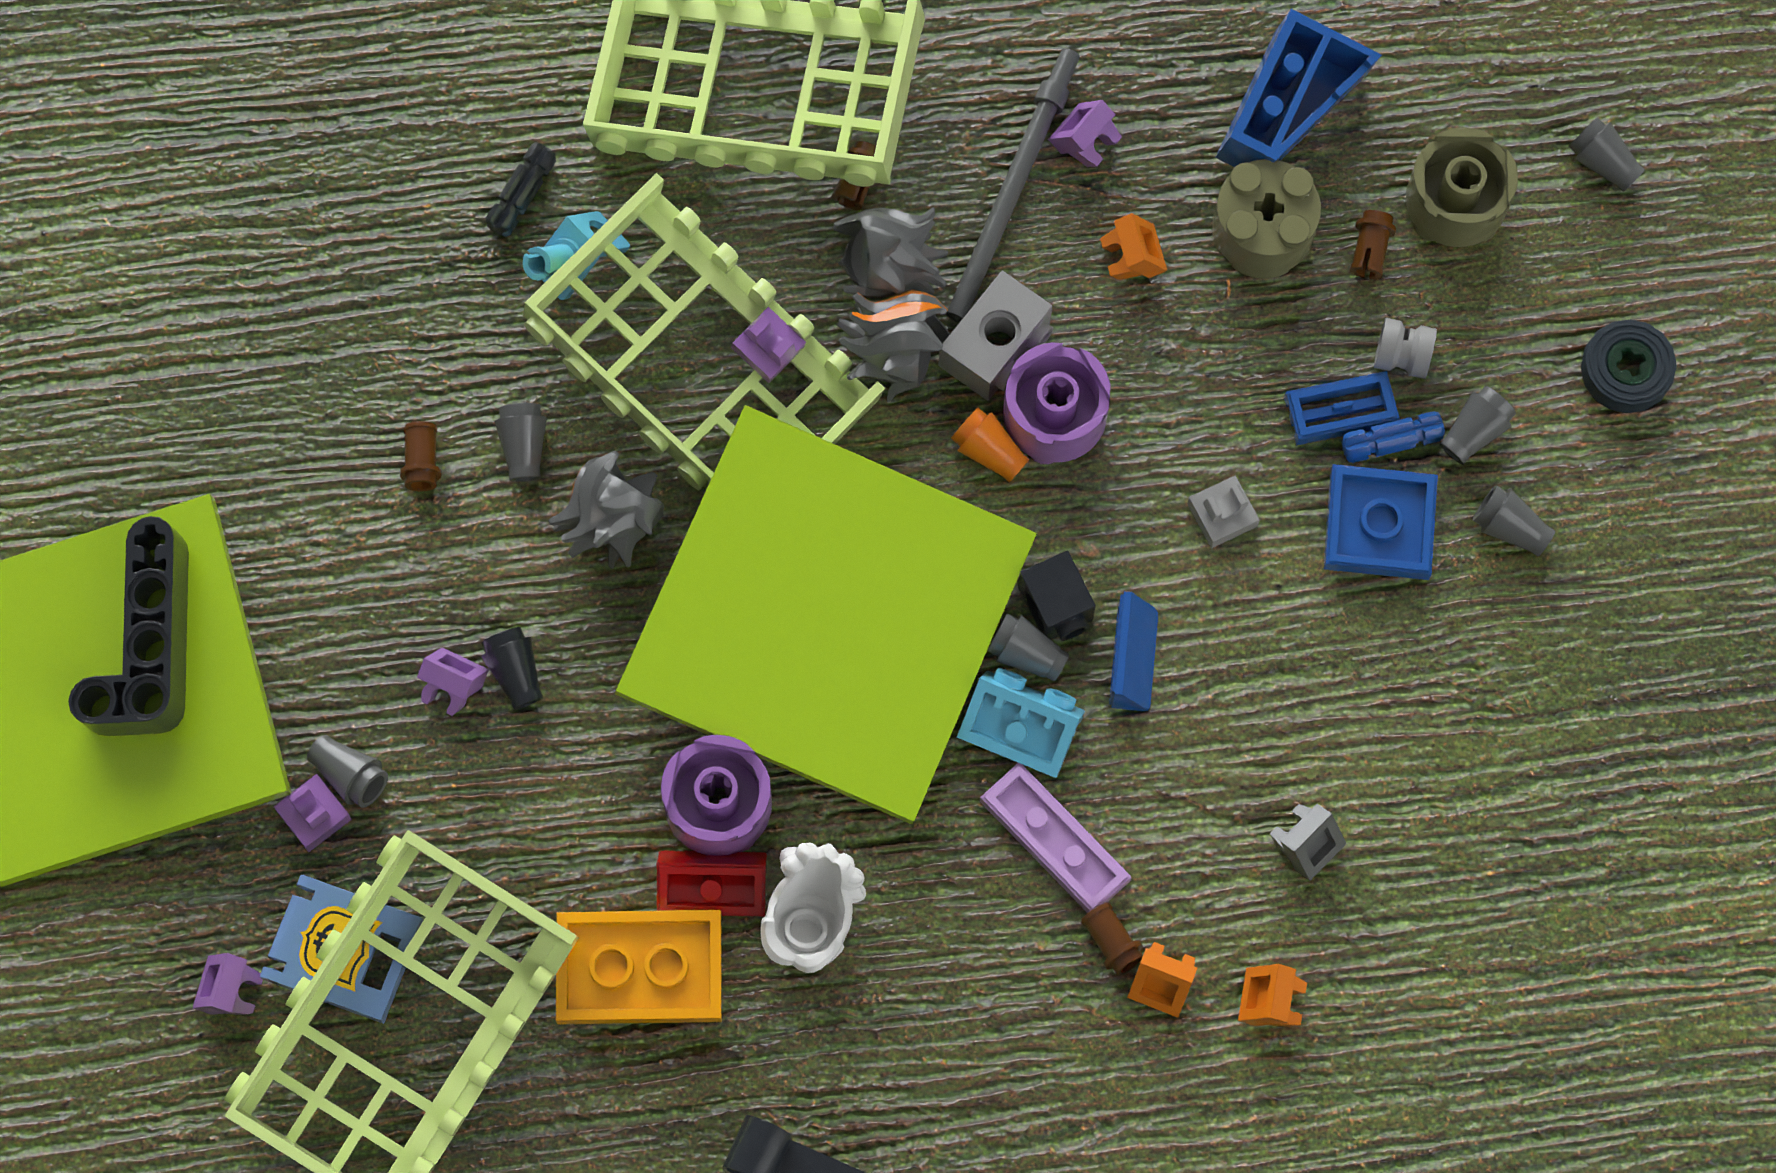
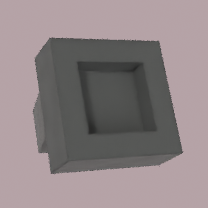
M1298 804L1292 810L1298 823L1289 832L1277 826L1270 835L1275 845L1291 862L1295 871L1311 881L1347 843L1332 813L1318 804L1312 809Z

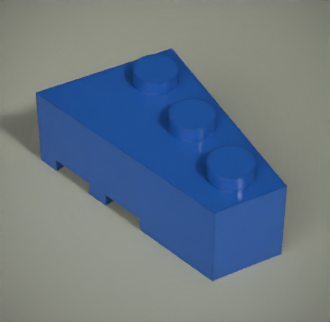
M1290 9L1276 29L1215 158L1234 168L1241 163H1249L1256 160L1266 159L1273 163L1277 160L1281 161L1368 74L1382 55Z

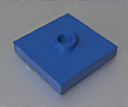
M1333 464L1330 473L1323 570L1429 580L1432 574L1438 475Z

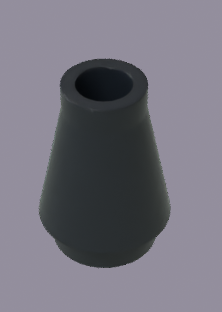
M521 627L502 631L481 642L485 652L481 658L510 699L514 710L527 707L544 698L539 687L531 637H525Z

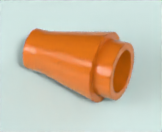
M979 407L951 437L960 446L957 450L958 452L1001 475L1009 483L1030 460L1022 453L992 412L987 415Z

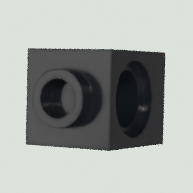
M1068 550L1020 571L1018 589L1038 629L1050 639L1059 636L1061 641H1067L1089 629L1088 623L1093 621L1096 605Z

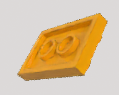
M721 910L557 912V923L579 937L556 973L557 1024L722 1022Z

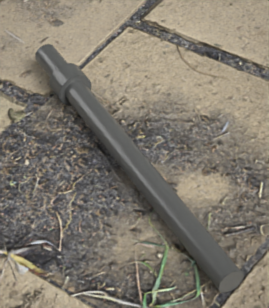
M1063 48L1049 79L1042 81L1035 96L1034 103L1037 107L946 312V315L956 322H960L971 309L1054 116L1063 111L1070 92L1067 86L1080 59V55L1071 49Z

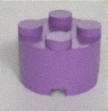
M1053 342L1031 348L1016 360L1006 382L1003 420L1007 433L1020 450L1040 464H1051L1081 457L1097 444L1105 431L1110 405L1111 386L1102 364L1088 351L1081 348L1077 350L1065 347L1063 343ZM1053 399L1056 404L1050 405L1047 401ZM1066 403V405H1064V406H1060V407L1057 406V405H1059V404Z
M725 735L701 737L694 740V743L688 745L680 752L678 751L669 760L664 770L661 782V795L667 822L673 835L688 848L701 854L713 856L743 852L748 850L765 830L772 810L770 777L761 759L745 742ZM716 788L725 789L726 798H721L718 804L709 803L708 796H713Z

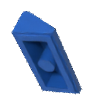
M1126 591L1120 595L1117 609L1109 705L1115 709L1148 711L1151 706L1158 612L1155 607L1134 593Z

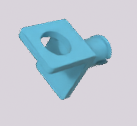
M598 211L567 216L544 247L530 248L527 250L530 254H524L522 264L525 273L532 280H542L545 283L594 235L590 226L600 229L608 220ZM622 235L612 242L622 253H625L630 247L629 242ZM602 252L578 278L583 281L599 258L607 255ZM568 286L558 298L560 300L568 299L574 290Z

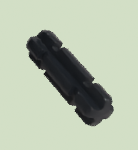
M533 143L523 157L525 160L524 164L518 165L499 195L500 204H494L486 216L487 227L503 237H508L512 234L519 222L517 215L525 213L543 184L541 178L548 176L556 163L555 153L540 143Z

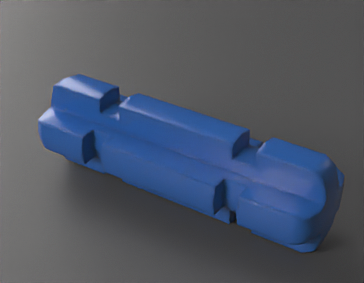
M1432 411L1417 415L1418 419L1415 421L1408 417L1372 426L1367 433L1363 429L1348 432L1343 435L1342 439L1344 455L1348 462L1355 463L1369 459L1368 455L1372 453L1379 457L1415 448L1416 443L1419 441L1423 445L1439 442L1445 435L1442 418L1438 412Z

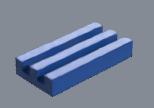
M1387 371L1286 391L1284 396L1286 407H1289L1290 423L1291 426H1294L1295 430L1294 438L1296 445L1341 437L1348 432L1360 429L1366 432L1370 431L1372 426L1400 420ZM1379 389L1381 393L1378 396L1344 401L1304 411L1301 408V404ZM1385 408V411L1306 427V423Z

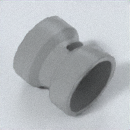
M1385 318L1377 346L1374 368L1390 371L1398 367L1406 370L1409 376L1426 379L1434 350L1437 329L1422 325L1416 329L1405 328L1400 320Z

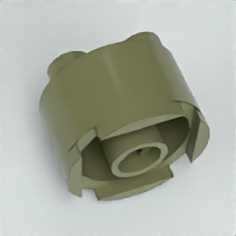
M1452 128L1435 136V139L1421 150L1417 156L1406 189L1407 210L1420 237L1446 246L1467 247L1488 241L1495 235L1503 223L1515 195L1518 184V171L1513 156L1507 149L1505 152L1495 143L1493 136L1475 128Z
M1266 159L1241 163L1232 170L1220 189L1212 222L1214 245L1218 252H1221L1232 263L1231 267L1249 277L1269 279L1288 273L1291 268L1305 259L1311 250L1321 216L1320 197L1313 184L1311 174L1304 168L1295 167L1279 160L1273 163ZM1263 217L1269 218L1270 221L1263 220Z

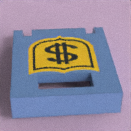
M300 875L296 886L307 892L314 893L312 900L292 895L268 954V958L286 964L284 970L279 972L274 968L263 967L260 974L261 979L292 991L302 977H306L310 981L323 963V961L316 958L320 947L333 929L342 933L353 916L346 909L355 893L305 875ZM385 905L369 931L378 937H381L382 934L385 938L398 942L399 946L397 949L404 952L422 924L423 919ZM363 940L324 1002L384 1024L406 967L393 959L381 991L362 984L376 950L375 947Z

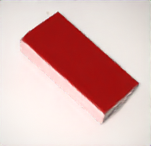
M660 851L657 859V911L721 910V916L765 917L767 854L762 852H737L730 855L713 856L696 851Z

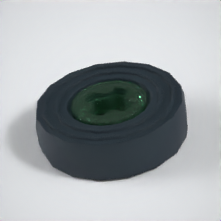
M1632 319L1614 321L1598 330L1586 345L1581 362L1584 385L1594 400L1610 410L1622 413L1645 411L1660 402L1674 382L1677 367L1673 347L1665 335L1648 323ZM1626 355L1630 361L1639 360L1640 366L1636 371V376H1632L1629 370L1619 371L1617 368L1622 358Z

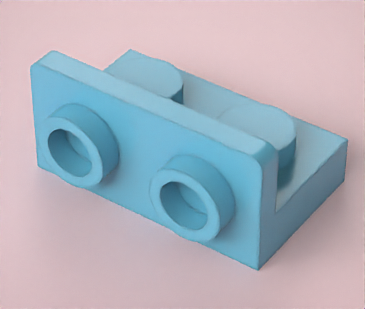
M997 668L995 673L986 671L979 678L957 738L1056 778L1059 775L1076 729L1085 711L1076 707L1075 703L1077 700L1064 692L1047 688L1044 694L1025 686L1027 679L1015 672L1002 668Z

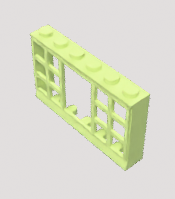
M613 0L583 126L593 147L613 155H621L625 151L645 153L649 157L660 161H672L675 157L694 159L704 166L715 168L722 167L725 163L745 166L748 170L761 174H770L774 170L794 172L799 177L808 180H821L826 176L842 178L853 185L869 187L874 185V183L890 185V176L919 40L925 22L921 1L908 0L905 14L885 12L882 0H861L859 9L836 6L834 0H810V3L791 0ZM635 14L669 18L662 49L628 45ZM681 20L715 24L708 54L674 50ZM727 25L813 35L789 146L702 135ZM825 37L860 41L854 72L818 68ZM872 43L898 46L891 77L865 74ZM625 57L659 61L652 92L617 88ZM671 63L705 67L698 98L664 94ZM815 80L850 84L844 116L808 112ZM862 86L888 89L882 121L856 118ZM614 100L649 104L644 126L636 127L609 123ZM660 106L695 110L690 133L655 129ZM805 125L841 128L836 152L801 148ZM853 130L879 133L874 157L848 154Z
M657 173L525 302L523 316L527 321L524 325L530 334L544 346H547L550 342L566 356L563 359V363L568 370L583 382H586L588 379L593 381L604 392L601 395V399L607 407L621 418L629 415L642 428L639 434L646 444L659 454L666 450L680 464L677 468L680 475L697 490H701L703 487L707 489L714 472L691 450L716 425L729 437L731 436L735 425L725 416L750 390L778 416L776 419L812 435L815 434L795 415L819 390L822 391L845 413L822 437V439L836 444L879 401L885 389L878 381L868 389L857 378L848 380L847 375L850 373L849 370L852 366L848 356L840 350H837L832 355L812 336L814 326L804 315L799 314L794 319L774 300L776 290L767 280L761 278L755 283L736 265L738 254L730 245L724 242L718 248L699 230L701 221L693 210L685 207L680 212L661 194L664 179ZM637 218L665 243L640 269L612 244ZM602 252L631 277L605 303L578 278ZM672 252L700 276L676 302L671 300L648 278ZM568 286L596 311L571 337L543 312ZM638 286L645 290L666 310L641 337L614 312ZM708 286L717 292L750 325L769 307L806 342L805 347L790 362L812 383L787 408L759 383L762 377L754 370L682 443L615 380ZM604 320L632 345L607 371L579 346Z
M407 830L402 839L394 835L386 844L376 862L383 867L382 871L372 886L363 882L346 909L353 914L342 933L333 929L316 955V958L323 961L311 981L306 977H302L295 986L285 1004L292 1009L291 1013L281 1028L272 1024L255 1050V1053L262 1057L250 1076L242 1072L237 1077L224 1099L231 1104L225 1117L314 1173H343L341 1169L362 1136L397 1157L388 1173H431L579 939L571 931ZM419 852L454 872L432 908L398 887ZM464 879L498 900L477 935L442 914ZM391 896L426 917L404 952L369 931ZM507 907L542 927V930L521 963L486 942ZM435 924L470 944L448 980L413 959ZM363 940L486 1017L433 1102L309 1025ZM480 951L514 972L493 1007L488 1006L458 987ZM302 1035L337 1056L315 1091L280 1070ZM346 1063L381 1083V1086L360 1119L325 1098ZM273 1080L308 1101L287 1136L282 1135L252 1116V1113ZM391 1090L426 1112L404 1147L369 1126ZM318 1108L353 1129L331 1165L296 1143Z

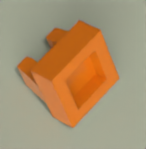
M1133 213L1115 220L1116 228L1100 238L1102 248L1107 251L1115 252L1122 248L1123 255L1120 261L1108 266L1110 276L1117 280L1142 275L1150 279L1167 271L1155 225Z
M1154 942L1149 949H1145L1127 998L1178 1018L1197 971V967H1194L1195 957L1185 954L1182 961L1173 959L1162 954L1164 945Z
M1282 964L1246 968L1238 1021L1253 1026L1290 1027L1301 1025L1302 1014L1291 1011L1290 1007L1292 995L1306 993L1307 982L1295 976L1296 969Z

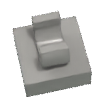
M1236 475L1188 498L1187 504L1211 548L1258 527L1260 519Z

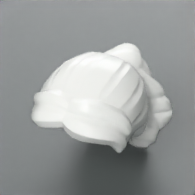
M809 842L802 843L798 847H787L780 853L781 870L786 877L779 882L769 900L766 916L761 921V941L766 954L772 961L780 965H793L805 973H814L832 962L844 949L843 942L852 921V903L864 900L866 890L862 885L864 874L860 869L855 868L854 860L851 856L845 853L839 854L829 843L817 847Z

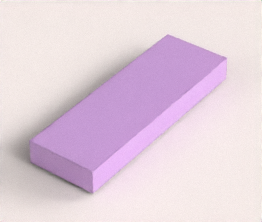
M1017 763L980 797V803L1087 913L1111 900L1131 881V876L1022 764Z

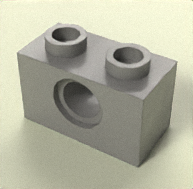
M1002 270L943 342V347L939 351L938 366L989 401L998 389L1005 392L1007 379L1016 360L1026 351L1045 344L1053 331V327L1050 326L1052 305ZM994 332H1003L1008 334L1012 341L1004 346H996L991 344L986 337Z

